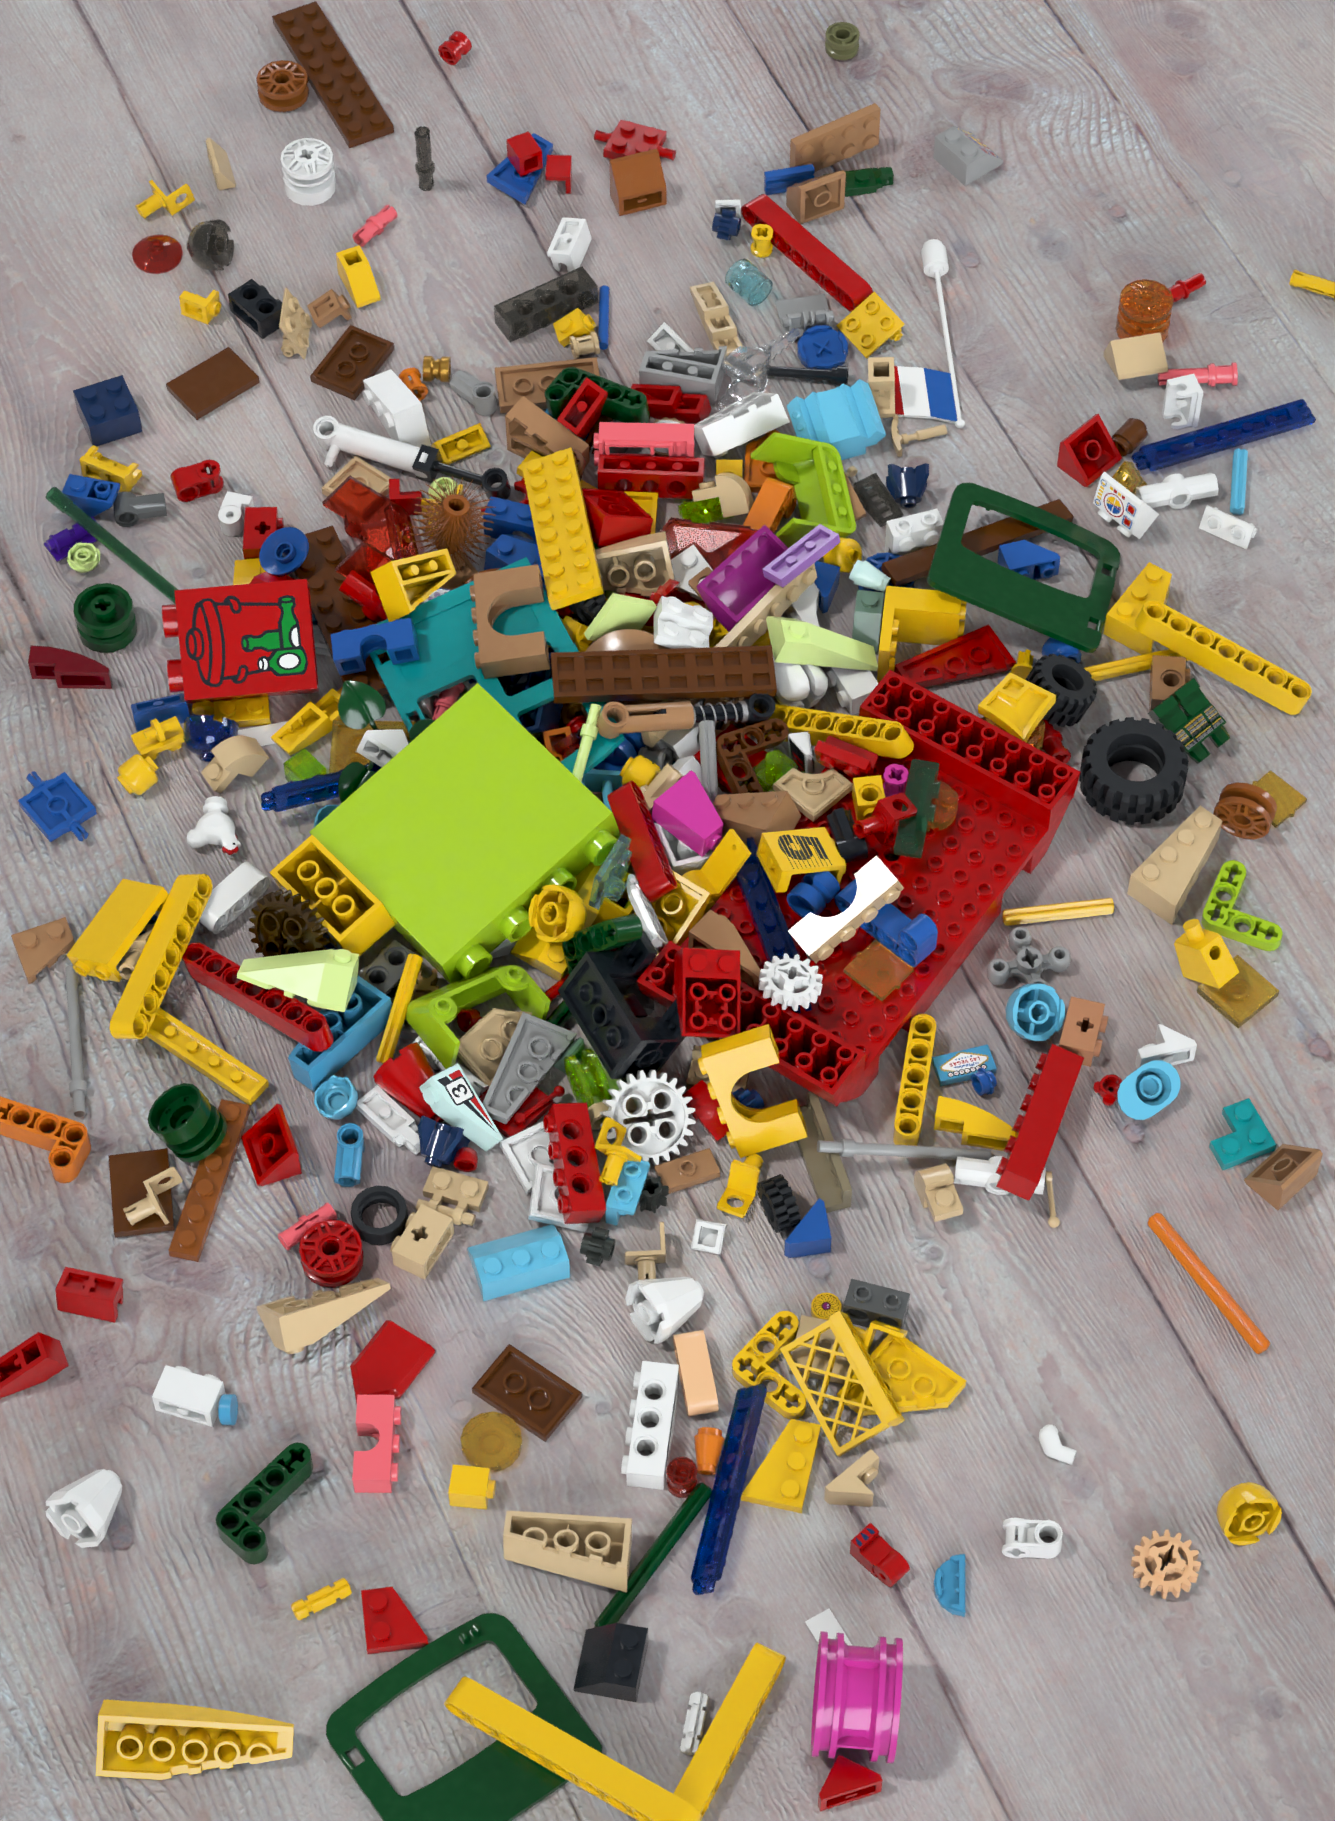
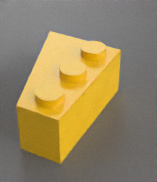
M1149 562L1106 614L1104 635L1141 655L1151 653L1154 640L1141 634L1136 629L1135 620L1143 605L1149 600H1157L1166 605L1172 574Z

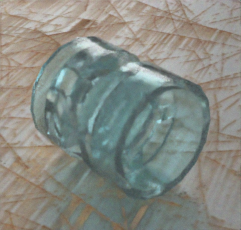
M741 259L735 262L725 276L726 285L739 294L750 306H757L769 296L773 287V282L748 259Z

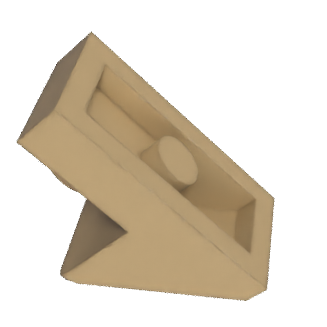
M872 1449L866 1452L825 1486L824 1500L828 1504L871 1507L874 1495L866 1485L878 1475L879 1456Z

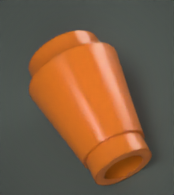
M701 1427L698 1429L697 1435L694 1436L697 1473L702 1475L716 1474V1468L725 1441L722 1437V1430L712 1427Z

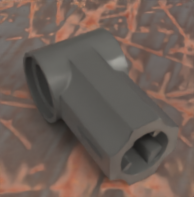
M120 492L113 503L115 521L122 527L134 526L139 519L167 516L164 493L135 496L131 492Z

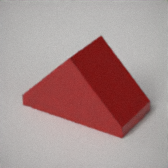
M838 1755L819 1793V1810H827L881 1792L883 1782L881 1774Z

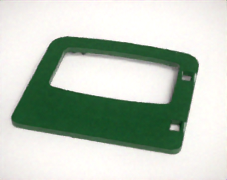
M961 483L956 486L952 493L927 575V582L931 587L1074 648L1087 653H1093L1100 644L1102 629L1120 564V553L1117 547L1109 540L1066 519L974 483ZM971 506H981L987 511L993 510L1015 518L1093 554L1097 558V564L1088 597L1083 598L1043 584L965 548L961 540ZM1102 568L1110 571L1109 576L1101 573ZM1089 621L1097 624L1095 630L1087 627Z
M485 1613L458 1626L389 1669L331 1714L326 1724V1737L330 1747L347 1768L351 1777L382 1821H512L569 1782L496 1740L444 1776L413 1793L401 1796L396 1793L357 1738V1729L399 1695L448 1663L486 1643L493 1644L535 1699L537 1706L531 1712L532 1714L602 1753V1746L599 1740L513 1624L504 1616L496 1613ZM355 1748L364 1760V1762L356 1767L347 1756V1753Z

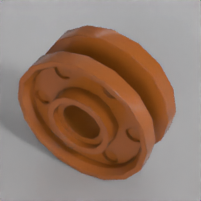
M286 60L274 61L263 66L258 72L256 78L260 103L265 108L277 112L293 111L301 107L308 100V77L306 70L300 64Z
M1236 782L1228 784L1222 789L1213 814L1222 820L1221 828L1226 832L1243 839L1254 840L1263 838L1269 833L1272 820L1276 815L1277 805L1274 798L1260 787Z

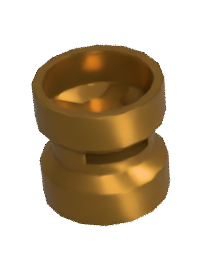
M424 356L423 381L431 382L436 378L441 382H450L451 358L442 356L440 359L435 360L433 356Z

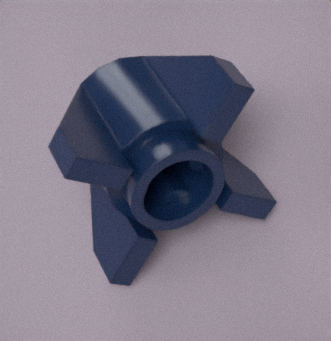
M924 463L916 466V468H901L895 464L888 465L886 487L895 502L900 504L901 507L913 508L917 503L921 502L927 487L929 464Z
M421 1116L418 1133L421 1148L420 1155L425 1158L424 1163L441 1168L442 1164L449 1165L455 1159L457 1151L469 1145L470 1139L463 1135L464 1129L438 1123L426 1116Z

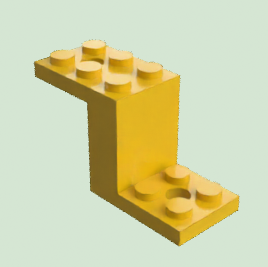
M886 586L877 682L879 683L889 670L894 671L897 642L940 646L958 638V636H963L965 625L963 620H965L967 602L939 590Z

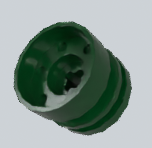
M182 1083L169 1088L155 1100L149 1111L148 1124L150 1129L182 1162L192 1163L206 1158L221 1145L226 1136L227 1122L225 1117L193 1084Z

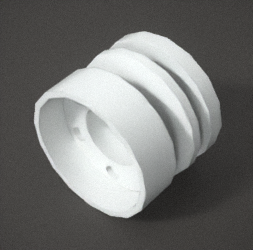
M302 138L288 144L281 153L283 183L287 197L294 203L306 206L321 204L330 199L336 189L331 148L325 142L315 138Z

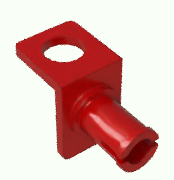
M904 793L880 799L871 817L854 822V833L858 838H864L873 834L882 845L886 844L896 822L917 815L918 809ZM900 802L907 807V811L895 809L893 803Z

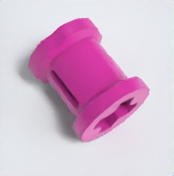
M891 764L885 768L883 774L885 797L898 793L907 794L906 782L909 773L903 765Z

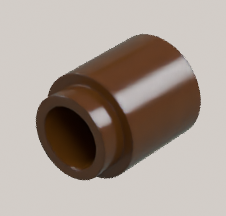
M1129 418L1114 433L1112 439L1121 456L1131 454L1148 436L1147 427L1140 419Z

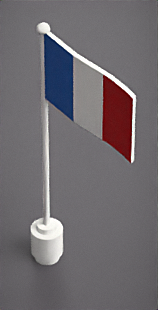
M931 239L923 244L921 256L924 273L929 277L935 278L949 373L921 367L894 366L895 415H898V417L934 419L953 423L957 428H962L965 425V421L961 418L940 277L949 270L946 247L940 240Z

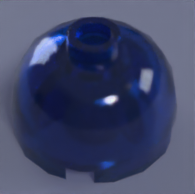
M212 715L188 716L184 720L183 740L186 747L193 754L200 756L199 759L201 761L210 762L215 757L211 750L220 742L230 737L238 736L239 724L234 720L222 717V722L213 720Z

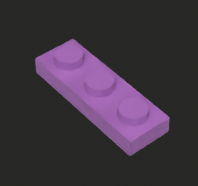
M819 524L762 569L764 577L783 588L840 543L839 534Z

